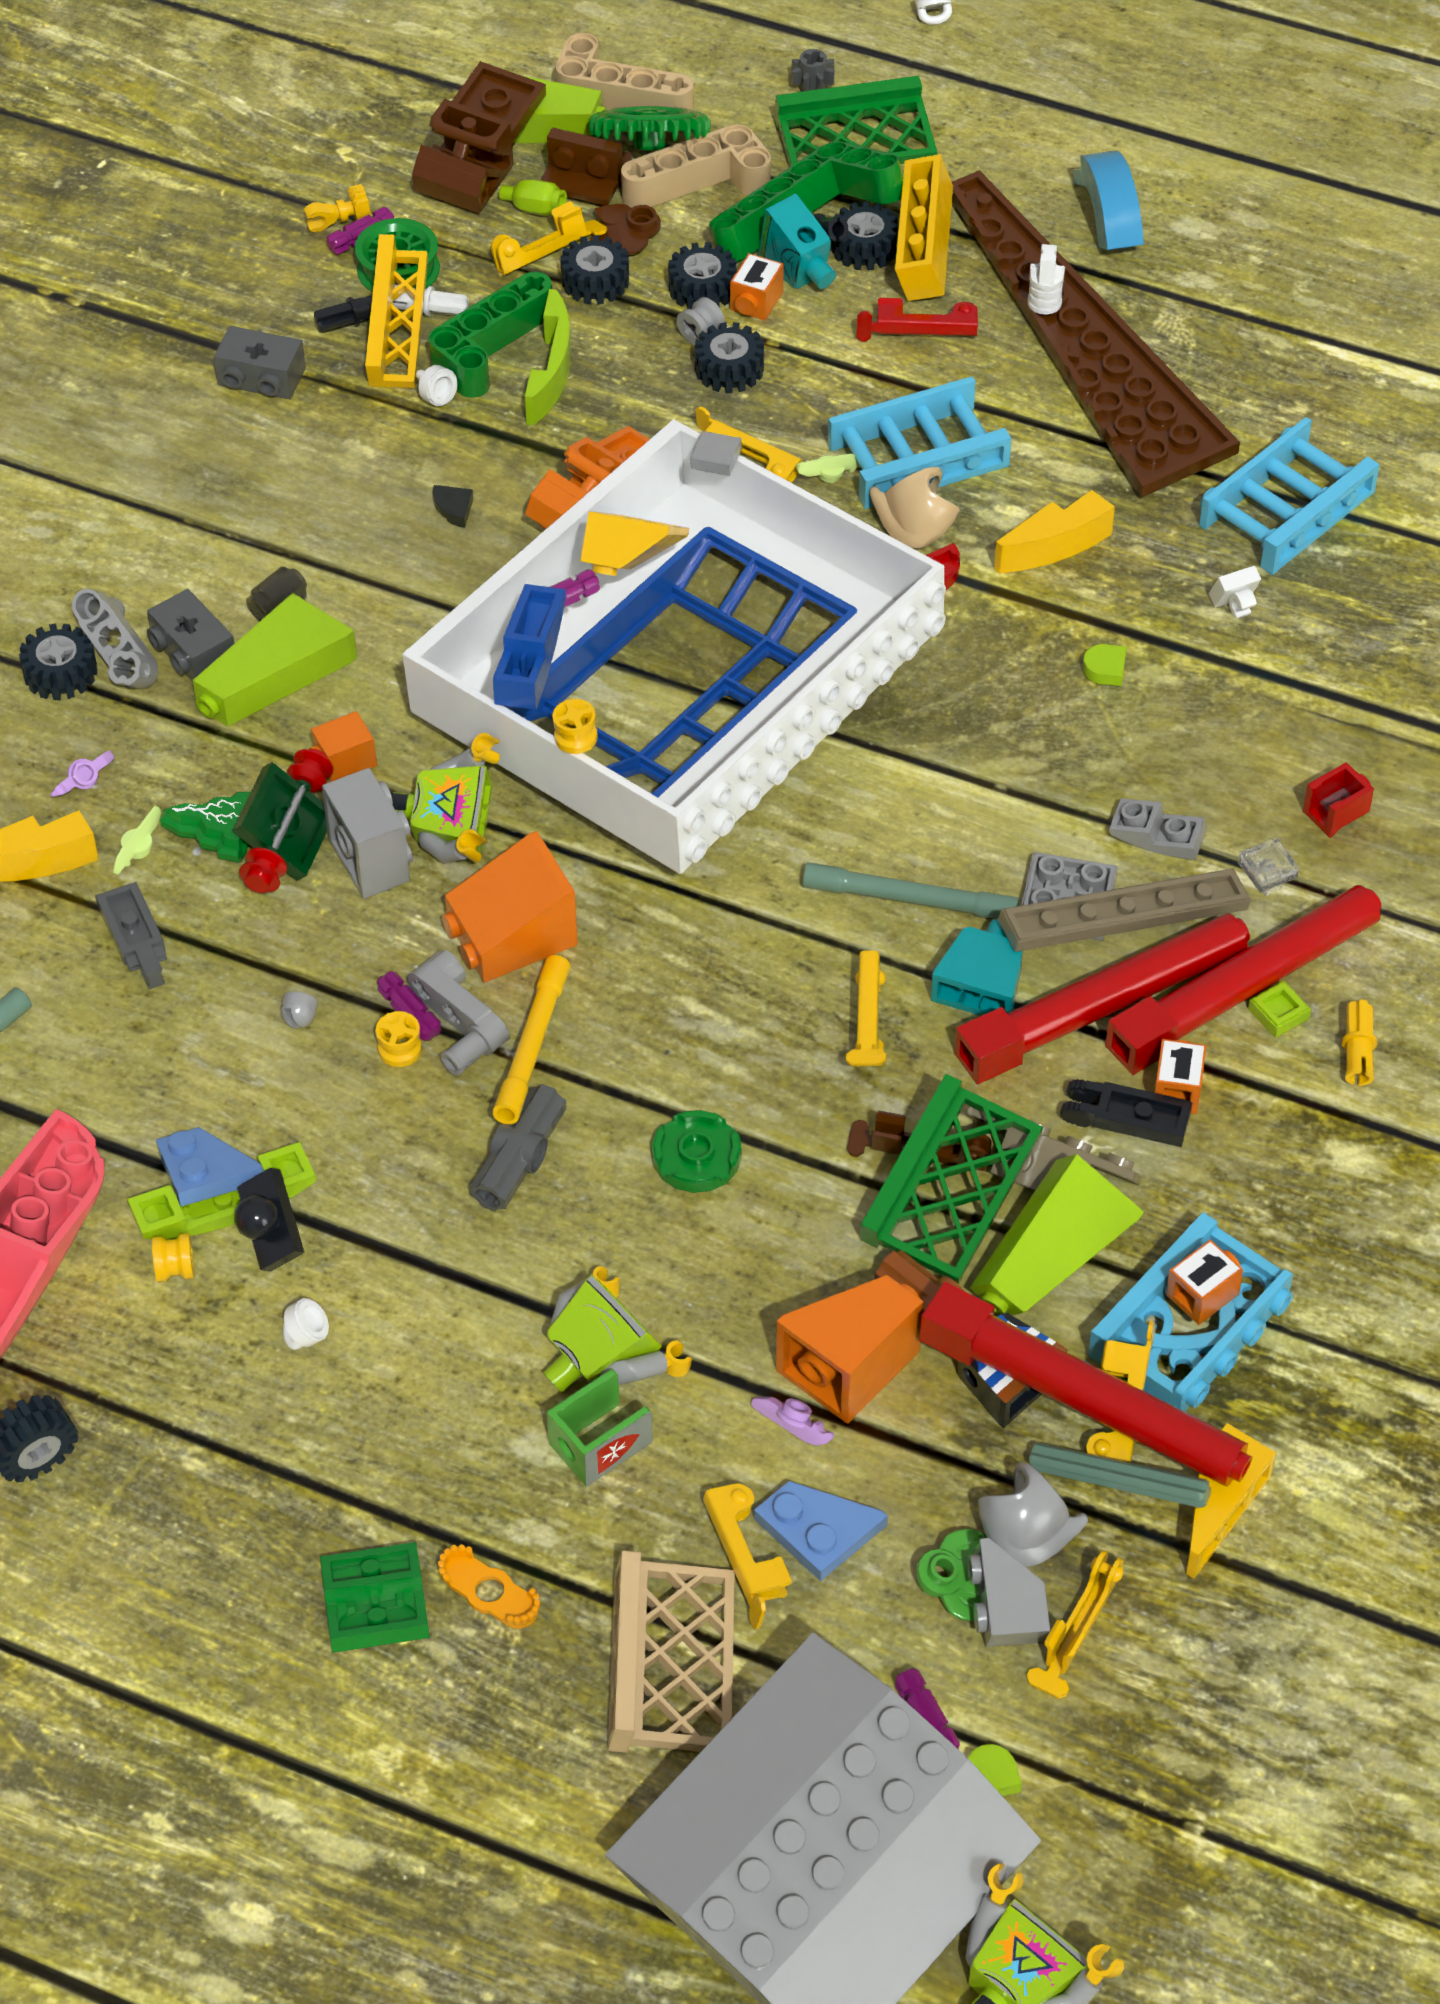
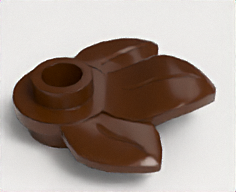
M612 204L594 209L596 217L607 227V232L599 235L600 241H604L606 236L612 238V245L616 241L620 242L622 249L626 248L628 255L642 251L648 245L649 238L655 236L661 229L660 217L655 209L648 205H637L631 208L625 204Z

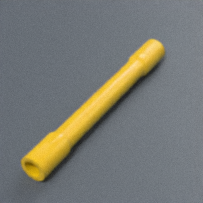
M551 955L547 957L541 971L531 1010L506 1080L502 1083L493 1109L494 1118L502 1124L511 1125L519 1120L539 1051L557 999L562 994L570 971V963L562 956Z

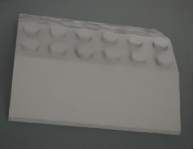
M813 1632L606 1852L604 1857L760 2004H897L976 1915L984 1895L992 1893L993 1890H991L988 1884L990 1870L998 1864L1005 1863L1004 1869L999 1875V1882L1003 1885L1042 1840L978 1768L893 1689Z

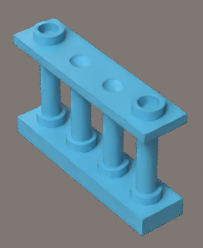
M973 376L828 418V448L830 451L849 447L862 469L859 471V500L864 509L874 507L870 496V489L873 486L878 487L881 492L885 493L897 482L924 468L939 467L942 470V479L938 486L942 487L1010 465L1011 437L1007 430L1002 428L986 433L972 411L974 410L976 384ZM957 415L971 438L950 444L936 420ZM921 425L935 449L914 454L900 431ZM885 436L898 460L878 465L864 442ZM935 476L930 479L929 484L934 480Z
M1307 417L1295 426L1287 427L1276 441L1216 488L1212 487L1207 490L1200 502L1201 515L1199 526L1206 530L1223 517L1261 542L1263 551L1260 567L1271 575L1275 574L1375 493L1380 464L1367 456L1355 467L1350 466L1347 468L1309 443L1312 420ZM1301 456L1337 481L1329 488H1321L1287 465L1296 457ZM1275 476L1310 499L1311 502L1304 508L1299 507L1296 509L1261 485ZM1248 496L1286 522L1279 528L1270 530L1237 508L1236 505Z

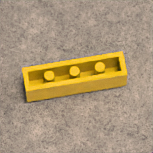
M941 154L905 160L895 271L908 301L945 295L953 184Z

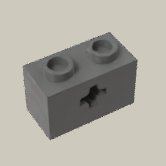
M229 326L214 355L217 384L233 389L291 400L306 369L303 340Z
M188 588L147 610L150 626L147 629V636L151 644L157 651L163 650L169 656L176 672L180 675L185 674L192 682L194 678L235 644L233 635Z

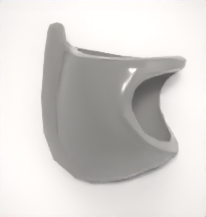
M1019 1462L1015 1466L1014 1494L988 1495L978 1499L979 1517L986 1537L993 1540L1025 1567L1041 1564L1057 1554L1089 1521L1085 1513H1080L1074 1517L1070 1516L1066 1504L1046 1478L1037 1469L1025 1462Z

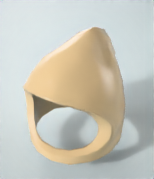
M939 467L924 468L897 482L885 493L881 492L876 486L870 489L873 505L888 534L911 548H923L939 539L955 522L960 512L959 507L936 494L942 479V470ZM935 476L934 480L929 484L930 479Z

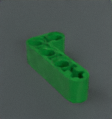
M542 272L523 274L430 332L428 338L431 366L440 365L454 372L458 382L456 392L469 398L484 395L490 387L488 357L544 323L543 315L549 289H552L549 276Z

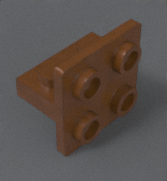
M552 127L547 136L548 167L541 180L555 183L561 190L566 191L567 197L604 206L609 205L621 183L622 166L632 160V154L622 151V143Z

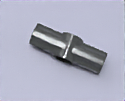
M541 1084L539 1087H531L526 1096L519 1120L511 1125L501 1123L497 1128L491 1142L489 1157L470 1186L471 1196L482 1207L495 1212L498 1209H506L527 1173L534 1174L541 1166L547 1151L548 1138L567 1109L566 1099L562 1098L556 1089Z

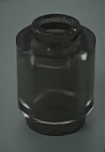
M281 566L251 590V595L246 599L247 607L260 622L292 593L305 600L307 598L306 580L296 569Z

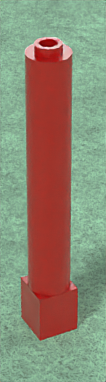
M1355 885L1160 1000L1155 1001L1151 996L1147 997L1108 1020L1105 1047L1132 1076L1159 1061L1162 1039L1175 1041L1181 1039L1378 923L1381 917L1379 897L1373 890L1367 889L1362 885Z
M1226 913L1009 1013H1006L1003 1007L995 1009L956 1027L954 1054L977 1085L1022 1065L1024 1054L1232 958L1247 949V942L1250 940L1249 930L1242 919Z
M947 1282L943 1283L922 1314L921 1342L968 1366L975 1359L1226 1487L1233 1480L1240 1483L1250 1467L1253 1457L1247 1454L1248 1443L994 1316L995 1306Z

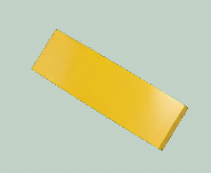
M1093 490L1086 493L1066 509H1062L1053 501L996 541L994 570L1001 574L1037 568L1070 558L1095 546L1112 535L1115 506Z
M79 810L43 826H39L32 815L0 829V882L46 877L73 870L99 860L94 833Z

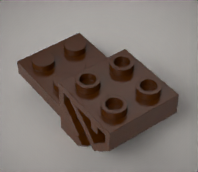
M480 61L453 100L444 99L432 115L429 126L432 127V131L444 136V142L441 146L435 144L433 146H420L412 172L413 190L479 214L514 165L512 143L546 96V84Z

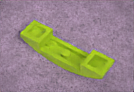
M549 289L543 315L545 344H552L546 371L531 369L525 393L526 425L537 424L553 408L564 390L570 372L571 344L569 317L566 305L556 289Z
M300 1142L257 1156L258 1163L262 1165L263 1172L269 1168L281 1170L289 1199L316 1182V1175ZM170 1184L128 1198L127 1202L143 1239H152L155 1236L173 1239L177 1238L181 1233H190V1236L234 1225L235 1210L241 1200L238 1190L180 1206Z

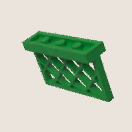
M919 75L776 95L774 120L777 131L780 130L789 167L798 162L797 158L803 151L811 154L819 148L811 143L817 134L832 142H846L870 148L876 140L891 148L887 153L897 155L900 164H905V160L937 155L936 145L921 96L922 84ZM914 111L917 114V117L911 124L896 116L900 113ZM878 117L882 121L874 129L861 122V119ZM836 122L846 124L840 134L825 127V125ZM889 124L904 131L898 140L882 133ZM807 127L810 129V132L802 139L791 133L790 129ZM853 129L868 136L862 145L846 138ZM912 135L923 141L926 148L913 150L904 144Z
M945 1074L862 1221L861 1241L875 1248L880 1244L895 1252L902 1250L920 1265L942 1276L949 1277L959 1284L1039 1139L1043 1127L962 1088L961 1080ZM967 1104L981 1111L987 1125L962 1131L958 1116L964 1105ZM992 1117L1000 1121L993 1123ZM952 1126H954L956 1134L947 1136ZM1014 1127L1028 1134L1021 1147L1003 1151L997 1131ZM990 1134L997 1154L972 1160L966 1140ZM959 1142L966 1162L941 1169L937 1157L938 1151L941 1147ZM1015 1158L1009 1169L1006 1160ZM1000 1162L1005 1176L1004 1180L999 1185L982 1189L976 1169ZM933 1163L935 1171L927 1173L928 1169ZM969 1171L976 1191L951 1198L945 1178ZM938 1180L945 1200L920 1207L916 1196L919 1185ZM994 1196L988 1207L986 1198ZM979 1200L984 1214L982 1220L979 1223L961 1228L955 1207ZM912 1201L914 1209L906 1211L909 1203ZM948 1209L955 1230L930 1236L924 1216ZM917 1218L924 1239L905 1243L893 1237L892 1234L898 1223ZM973 1234L971 1240L967 1245L964 1236ZM958 1238L963 1254L956 1267L939 1260L933 1245ZM927 1247L929 1254L919 1249Z

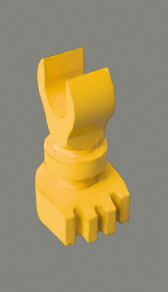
M362 184L348 188L349 201L344 202L343 199L335 200V205L320 202L307 205L304 208L307 219H309L306 220L309 230L311 232H321L334 224L338 219L340 222L348 221L349 216H353L355 221L368 214L371 216L369 200Z

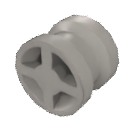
M706 297L699 298L694 302L692 309L683 310L676 318L680 333L692 345H695L696 339L699 340V334L702 331L708 333V327L712 325L716 329H720V323L725 322L724 315L719 306Z

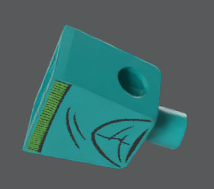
M795 193L765 210L758 256L784 263L783 280L792 288L799 289L812 281L820 289L828 287L836 278V272L827 263L831 240L799 196Z

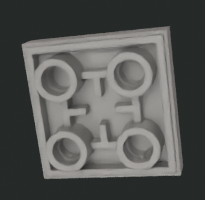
M1033 852L1021 906L1113 890L1118 866ZM1104 936L1090 939L1103 941Z

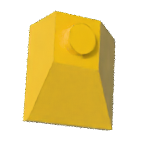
M589 511L580 561L593 564L592 571L595 573L617 576L618 569H632L688 537L690 528L612 513Z

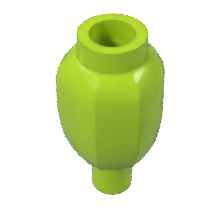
M522 180L515 187L502 185L499 190V198L501 200L512 201L520 211L538 216H551L552 209L567 203L566 191L561 190L555 183L544 180Z

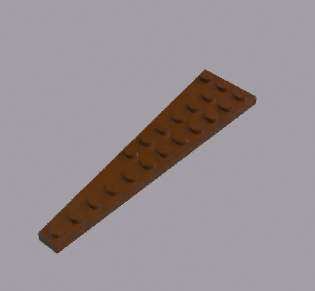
M980 170L952 181V202L1141 498L1239 453V440L1058 251L1056 252V264L1065 266L1062 306L1053 314L1043 315L1032 311L1027 303L1030 286V265L1040 263L1041 245L1051 244Z

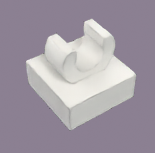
M1256 566L1218 577L1209 592L1214 607L1229 604L1235 619L1250 615V608L1257 604L1253 592L1261 581Z

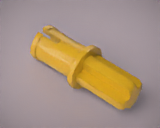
M1359 999L1358 1001H1350L1346 1007V1035L1342 1038V1046L1346 1050L1345 1080L1353 1085L1355 1083V1074H1358L1357 1086H1363L1374 1081L1373 1050L1377 1047L1378 1040L1373 1035V1007L1368 1004L1367 1000Z

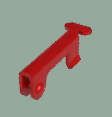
M879 298L877 322H872V314L868 311H861L857 314L856 338L861 342H867L871 338L872 332L880 334L977 336L978 309L973 303L959 302L953 306V310L949 314H903V300L901 298Z

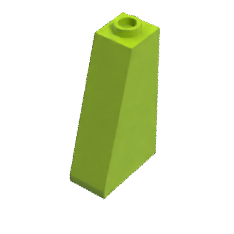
M527 77L546 84V96L513 143H547V136L552 127L592 136L589 130V118L597 112L607 110V107L602 106L601 90Z
M292 593L193 679L196 706L207 718H214L228 727L352 663L357 658L354 630Z
M1078 1154L1058 1159L1054 1162L970 1289L981 1300L995 1306L994 1315L996 1316L1005 1313L1010 1315L1025 1313L1137 1222L1144 1211Z

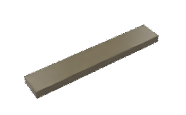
M1234 868L1001 909L998 920L1014 952L1244 911L1248 909L1251 899Z

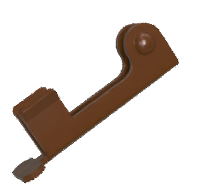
M879 1110L876 1114L875 1131L872 1130V1135H869L870 1126L866 1121L858 1120L854 1122L847 1145L848 1153L850 1156L859 1157L864 1154L865 1147L868 1146L872 1147V1150L900 1155L912 1134L905 1132L906 1117L901 1114ZM983 1135L966 1140L972 1160L990 1156L992 1141L988 1136ZM959 1142L941 1147L937 1153L939 1163L955 1166L966 1162ZM988 1166L976 1170L987 1172Z

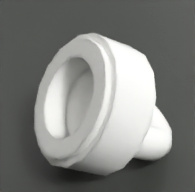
M915 0L919 19L928 25L946 22L952 14L951 0ZM943 7V12L936 16H930L926 12V10Z
M433 365L425 371L418 370L416 372V377L419 380V394L423 400L435 406H443L453 399L458 385L457 377L453 371L440 365Z
M303 1298L286 1308L284 1312L283 1337L290 1349L297 1350L302 1347H311L324 1340L328 1335L329 1323L327 1316L321 1306L315 1301Z

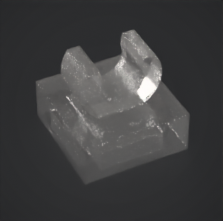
M1277 837L1246 849L1239 854L1238 864L1258 891L1263 893L1264 896L1281 890L1282 884L1298 877L1299 866Z

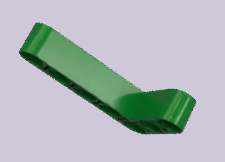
M837 141L825 144L713 218L709 223L715 247L717 245L722 246L723 253L729 250L732 253V259L735 258L736 261L746 258L748 253L752 254L760 246L765 210L795 193L811 213L839 194L878 204L897 202L901 200L903 173L899 158L895 154Z

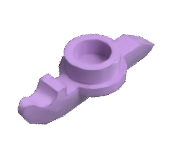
M108 750L93 761L78 759L72 762L67 771L68 778L59 783L50 796L55 797L65 794L74 787L80 790L93 787L98 779V771L115 758L112 752Z
M756 1397L751 1402L755 1410L806 1443L815 1446L827 1444L834 1437L832 1431H825L824 1423L820 1420L815 1423L811 1422L810 1415L812 1410L802 1401L789 1398L785 1403H782L774 1397Z

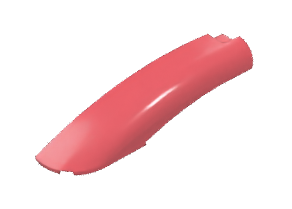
M55 1109L0 1178V1360L23 1327L63 1261L98 1198L104 1180V1158L100 1157L96 1148V1139L84 1125L58 1109Z

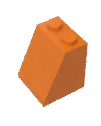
M537 831L525 836L445 895L446 914L442 915L444 928L451 939H458L461 944L460 952L469 970L475 968L483 983L578 945L575 891Z
M888 1275L786 1313L777 1320L776 1371L848 1424L920 1352L923 1300L920 1299L912 1287L906 1284H899Z

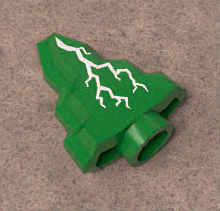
M235 792L231 797H213L203 805L183 803L163 809L160 819L161 826L177 836L196 839L202 849L217 852L219 859L242 863L247 854L249 844L235 834L232 829L250 792Z

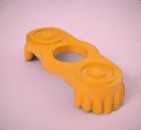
M462 1544L458 1547L452 1545L450 1549L446 1548L444 1554L440 1555L438 1568L444 1583L467 1599L469 1605L474 1610L483 1614H490L514 1629H522L535 1622L540 1609L539 1594L536 1593L534 1588L529 1589L527 1592L514 1584L511 1577L504 1571L488 1567L474 1557L470 1546L465 1548ZM495 1580L503 1586L504 1592L498 1600L485 1602L477 1597L476 1588L483 1581Z

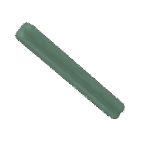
M1034 1444L1029 1454L1028 1462L1030 1465L1042 1473L1198 1508L1207 1505L1211 1494V1487L1206 1479L1048 1444Z

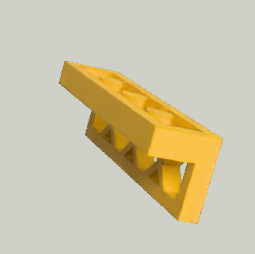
M379 234L365 367L369 386L415 388L428 253L427 251L397 250L394 235ZM397 263L418 264V271L404 280L396 272ZM407 292L415 302L401 313L393 305V301ZM403 324L411 332V337L398 346L390 338V333ZM398 357L408 365L407 375L386 374V367Z

